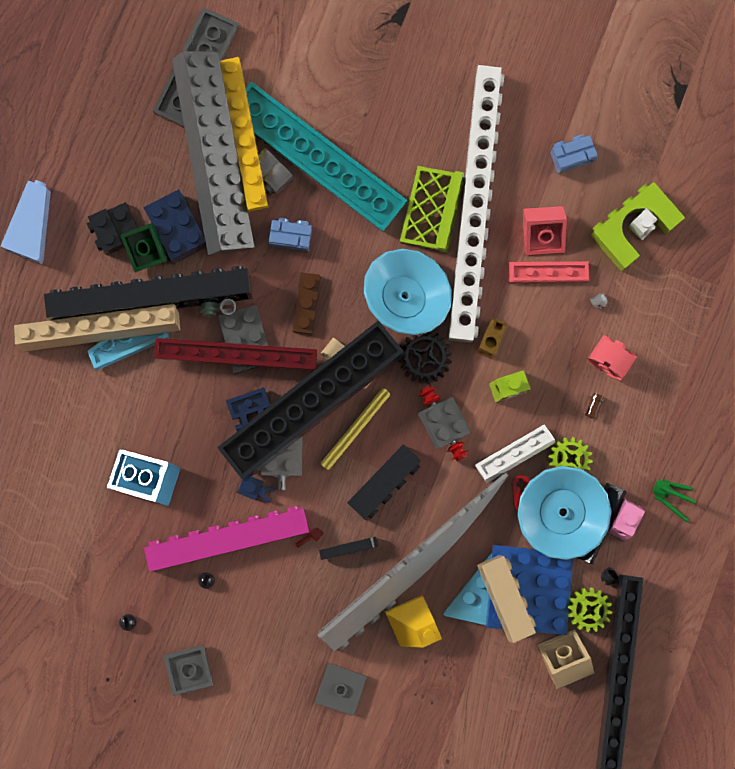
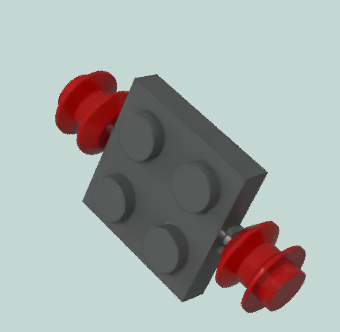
M429 385L420 390L422 394L419 397H424L423 405H430V408L421 411L418 415L436 450L447 444L452 445L448 448L447 452H452L453 457L451 460L455 459L458 462L467 457L466 453L469 450H464L465 442H458L457 439L471 433L454 398L451 397L438 403L437 401L441 395L435 394L434 391L437 387L432 388Z

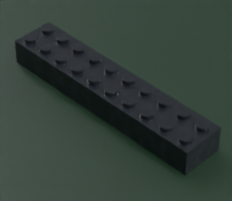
M235 266L228 271L213 269L211 273L204 274L203 271H195L189 276L173 274L171 278L165 279L162 276L151 277L149 281L133 279L130 281L131 283L126 284L116 281L111 282L110 286L93 284L90 285V288L86 289L71 287L70 291L63 292L61 289L50 290V293L44 294L46 318L48 320L174 304L177 309L201 306L205 302L220 304L224 299H231L234 302L253 299L248 269L243 268V266Z
M378 320L217 448L240 478L246 482L404 356V351Z

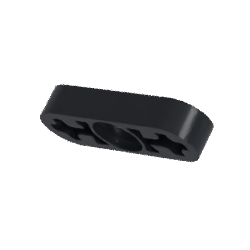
M371 537L321 549L319 554L321 560L378 547L376 537Z

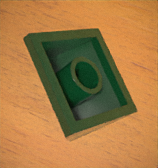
M153 223L120 235L134 272L168 261Z

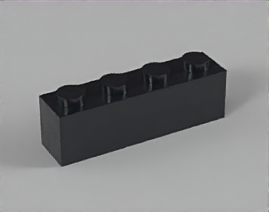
M403 444L347 503L364 520L367 517L371 520L378 512L376 507L381 502L385 505L393 497L390 493L395 488L399 490L407 482L404 478L409 473L412 476L420 468L418 464L421 460Z

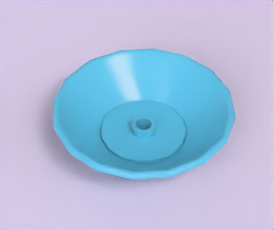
M397 249L385 252L372 262L364 279V296L369 310L381 324L397 333L418 335L431 332L444 322L451 308L452 289L446 273L435 260L419 251Z
M560 466L544 470L528 483L520 496L518 519L522 534L534 549L550 558L569 560L585 556L600 545L609 530L612 510L607 492L595 477L579 468ZM565 508L566 514L561 516L559 514L560 509Z

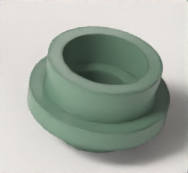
M205 302L201 304L199 312L204 314V317H214L216 313L220 312V309L215 302Z

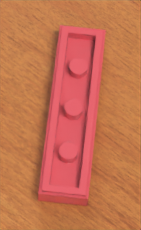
M589 261L509 262V283L589 282Z

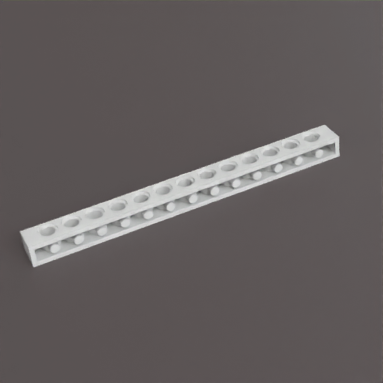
M478 65L476 71L449 341L472 343L473 339L478 336V326H475L476 318L479 319L480 307L477 306V301L482 297V287H479V281L484 277V267H481V262L486 258V248H483V243L488 238V228H485V223L490 219V209H487L488 201L491 202L492 190L489 189V185L494 180V170H491V165L496 161V151H493V146L497 144L498 132H495L496 124L499 125L500 113L497 112L498 105L501 106L502 94L499 93L500 86L503 87L504 75L501 74V67ZM490 85L494 91L487 92L484 86ZM488 104L491 106L492 110L485 111L483 110L482 105ZM486 123L490 129L483 130L480 128V124ZM484 142L488 148L482 150L478 147V144ZM479 161L484 162L486 168L479 169L476 163ZM481 181L484 187L476 188L474 182ZM479 200L482 206L476 208L472 205V201ZM470 220H478L480 222V226L472 227L470 225ZM471 238L476 239L478 245L471 247L468 244V240ZM473 258L476 261V265L468 266L465 260ZM466 277L472 278L474 285H465L463 279ZM469 297L472 300V304L465 306L461 299ZM462 316L468 317L470 324L467 326L462 325L459 318Z

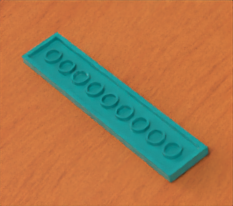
M250 82L246 87L254 135L381 232H384L407 203V199L253 82Z

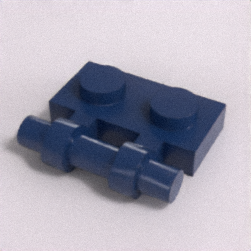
M264 387L226 400L232 420L241 418L242 421L241 424L235 425L236 431L250 422L246 415L258 412L259 415L264 411L263 409L270 406Z

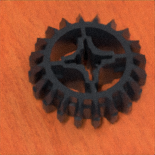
M428 332L427 336H424V333L420 334V337L412 335L414 340H411L409 337L405 339L408 345L405 343L401 344V347L405 349L404 358L398 360V363H405L400 369H408L405 373L406 377L413 374L412 382L418 377L419 384H422L423 379H426L428 385L430 384V378H433L434 382H438L437 374L441 378L445 376L441 370L449 371V367L445 366V364H451L452 360L446 359V357L452 356V352H445V350L449 349L450 345L443 346L445 338L438 341V333L435 334L434 338L431 337L432 332ZM429 342V345L424 350L413 348L417 343ZM434 346L441 353V362L437 361L432 355ZM428 349H430L428 353V358L430 359V361L426 360V362H423L422 366H420L422 362V357L420 356V354L424 355V353H427ZM409 353L413 354L418 360L416 369L409 362ZM426 365L437 367L431 373H421V370Z

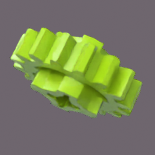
M571 437L570 442H568L567 438H563V444L557 441V448L551 447L550 450L554 453L553 455H548V458L553 460V462L549 463V466H554L555 468L566 466L590 471L587 464L593 463V460L588 459L592 452H586L589 446H582L581 439L576 443L575 437ZM566 446H574L578 449L573 451L569 450ZM558 453L561 455V462L559 463L557 461ZM573 455L574 458L572 461L574 463H567L566 460L568 459V456ZM583 455V464L581 465L580 456Z
M592 587L589 588V592L582 588L581 594L575 591L576 598H570L569 600L572 602V605L567 606L572 611L568 614V617L574 618L571 623H579L577 628L580 630L585 626L586 632H589L591 627L595 632L598 630L597 626L604 628L603 622L610 621L606 617L607 614H612V611L607 608L612 604L605 602L608 596L604 595L601 597L602 591L597 590L594 593V588ZM594 596L597 599H594L593 601H588L585 597ZM579 603L580 611L577 613L576 608L577 604ZM587 605L591 607L593 606V608L591 609L593 612L592 614L586 613ZM600 607H602V615H601V616L599 615V609H600ZM591 618L594 623H584L583 620Z

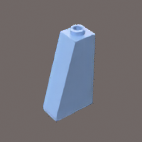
M38 180L27 182L0 246L5 251L42 264L44 260L51 194L45 183Z

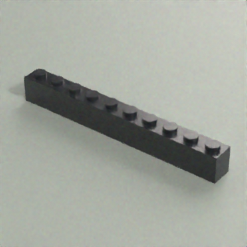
M619 574L596 769L622 768L644 580L642 577Z

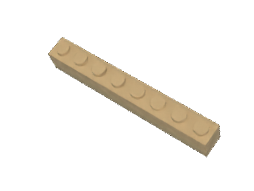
M174 304L14 325L15 345L22 352L180 331L179 311Z

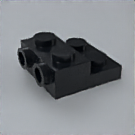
M126 202L109 210L103 209L88 216L90 222H87V226L91 234L95 233L97 236L95 244L99 252L103 250L106 255L125 247L120 236L121 234L137 229V225Z

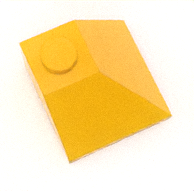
M423 595L385 611L400 647H426L442 639Z

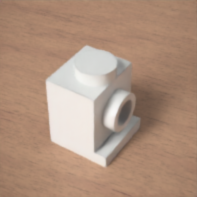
M646 208L628 228L642 241L656 228L654 223L658 219Z

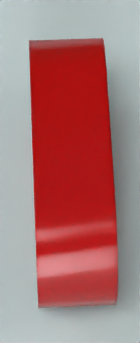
M524 475L517 476L512 481L513 504L517 512L522 493L520 492V487H516V483L519 482V479L526 482V486L523 487L524 491L530 482L528 477Z

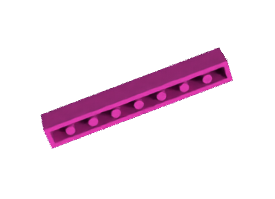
M298 505L287 508L288 512L280 514L279 510L267 513L268 517L260 519V515L249 517L246 523L240 524V520L229 522V527L220 528V525L209 527V532L201 533L200 530L188 532L189 537L181 538L180 535L168 537V542L161 543V540L148 542L149 546L144 547L149 572L309 533L304 508L300 509Z

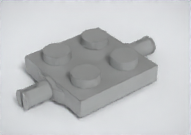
M303 436L261 469L262 476L278 478L277 490H281V482L282 490H286V478L302 476Z

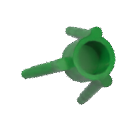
M658 479L652 490V494L656 495L654 499L662 502L677 516L688 522L689 519L666 501L664 497L668 498L672 494L695 504L696 500L672 490L673 487L692 491L693 488L670 482L666 479Z

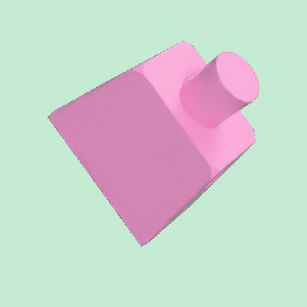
M624 498L608 533L622 541L630 539L634 535L645 510Z

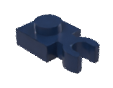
M251 477L246 482L241 481L237 493L257 500L258 495H260L264 501L271 502V499L267 498L265 493L267 491L275 492V489L272 487L263 488L262 484L264 481Z

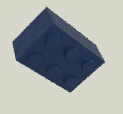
M179 189L143 207L151 223L154 224L158 237L173 264L207 248L205 238Z

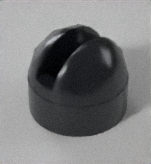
M610 567L601 574V581H605V585H613L619 580L617 572Z
M203 573L199 576L198 583L202 588L209 589L215 584V577L211 573ZM206 575H207V576H209V579H208L207 585L204 586L203 583H204L205 577H206Z
M126 614L121 617L119 624L123 630L130 631L135 628L137 621L133 615ZM127 617L129 628H126L125 618Z

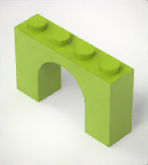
M655 182L649 186L647 183L637 191L639 194L635 198L630 196L622 203L624 205L622 209L618 210L616 208L608 215L609 219L605 223L600 221L592 228L594 232L591 237L621 272L640 256L626 240L622 231V224L627 215L642 213L647 208L658 219L656 224L665 234L685 219Z

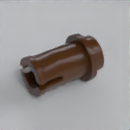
M593 393L592 396H589L591 400L585 416L597 419L601 405L605 401L603 400L604 396Z

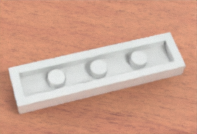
M542 425L477 463L475 466L484 481L488 483L556 442L547 427Z

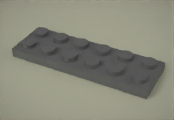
M203 7L182 52H218L219 60L222 61L239 28V23ZM173 69L153 113L184 127Z

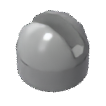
M604 292L590 299L592 305L597 309L607 305V297Z
M224 299L220 303V311L223 314L231 315L235 312L236 304L233 300ZM232 304L233 308L223 309L222 305Z

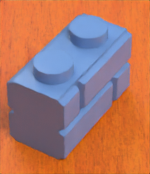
M582 134L572 138L573 141L565 143V141H560L554 144L550 154L558 174L596 161L598 155L590 135L584 137Z
M286 218L272 220L269 246L309 252L312 225H308L309 222L297 220V223H291Z

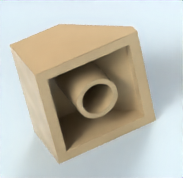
M575 629L567 632V635L562 634L538 644L539 651L556 689L594 674L591 658Z

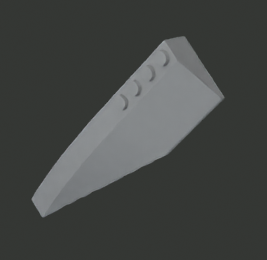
M505 472L319 630L318 636L332 650L339 649L341 651L349 644V638L353 635L358 637L365 631L363 626L368 622L373 624L381 617L379 613L384 608L386 610L392 608L396 604L395 599L425 574L470 527L508 477L507 473Z

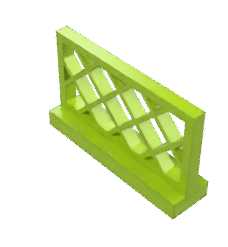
M421 166L417 167L400 243L448 253L465 180L463 172L455 171L454 173ZM421 172L429 173L433 179L423 185L420 181ZM443 176L451 177L450 184L442 189L437 180ZM435 182L440 190L430 196L425 188ZM424 190L428 198L418 204L415 199L416 194ZM443 193L446 201L443 205L437 207L433 199ZM431 201L436 209L426 215L421 207ZM419 208L424 217L414 223L411 219V214ZM438 212L442 217L441 222L433 227L428 218ZM427 220L431 229L421 234L417 225ZM415 227L420 236L413 240L406 239L407 232ZM434 231L437 235L436 244L427 243L424 237Z

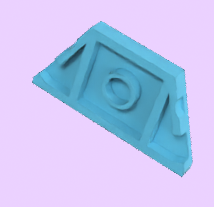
M490 553L485 561L492 558V553ZM479 569L442 613L444 616L486 625L489 593Z

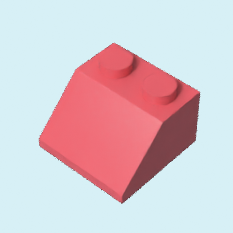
M563 206L524 209L523 232L526 255L565 253L567 217Z

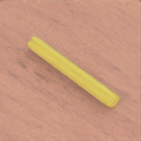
M382 388L322 460L321 465L326 470L333 466L389 398V391Z

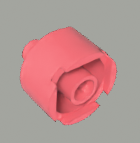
M603 335L590 354L588 361L598 370L607 372L606 375L621 381L637 356L630 351H626V345L616 340L614 343L609 337Z

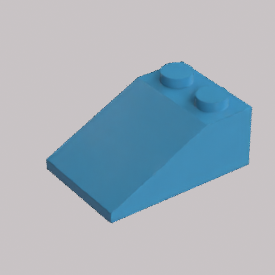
M120 449L107 488L169 506L181 467L166 461Z

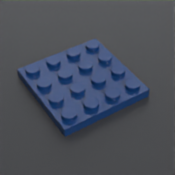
M493 545L492 558L501 555L508 558L511 563L512 569L510 572L512 577H515L519 583L520 588L518 591L520 596H523L527 602L528 608L526 610L528 615H531L535 621V632L567 635L569 614L567 606L570 604L573 559L550 558L536 549ZM488 595L486 627L503 629L492 600Z

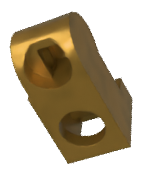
M493 317L491 318L477 350L478 354L494 359L507 323Z

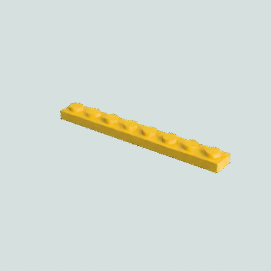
M239 57L220 61L247 208L249 212L269 208Z

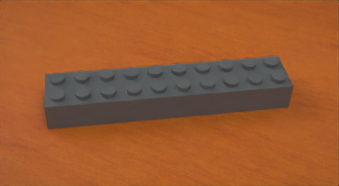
M183 51L172 58L208 255L241 253L254 248V242L218 52Z

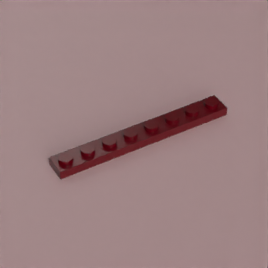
M156 338L154 358L316 370L318 350Z

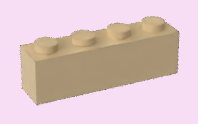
M498 555L478 564L477 567L508 641L515 643L535 634V621L527 613V602L523 596H520L518 591L520 586L517 579L512 577L510 572L512 566L508 558Z

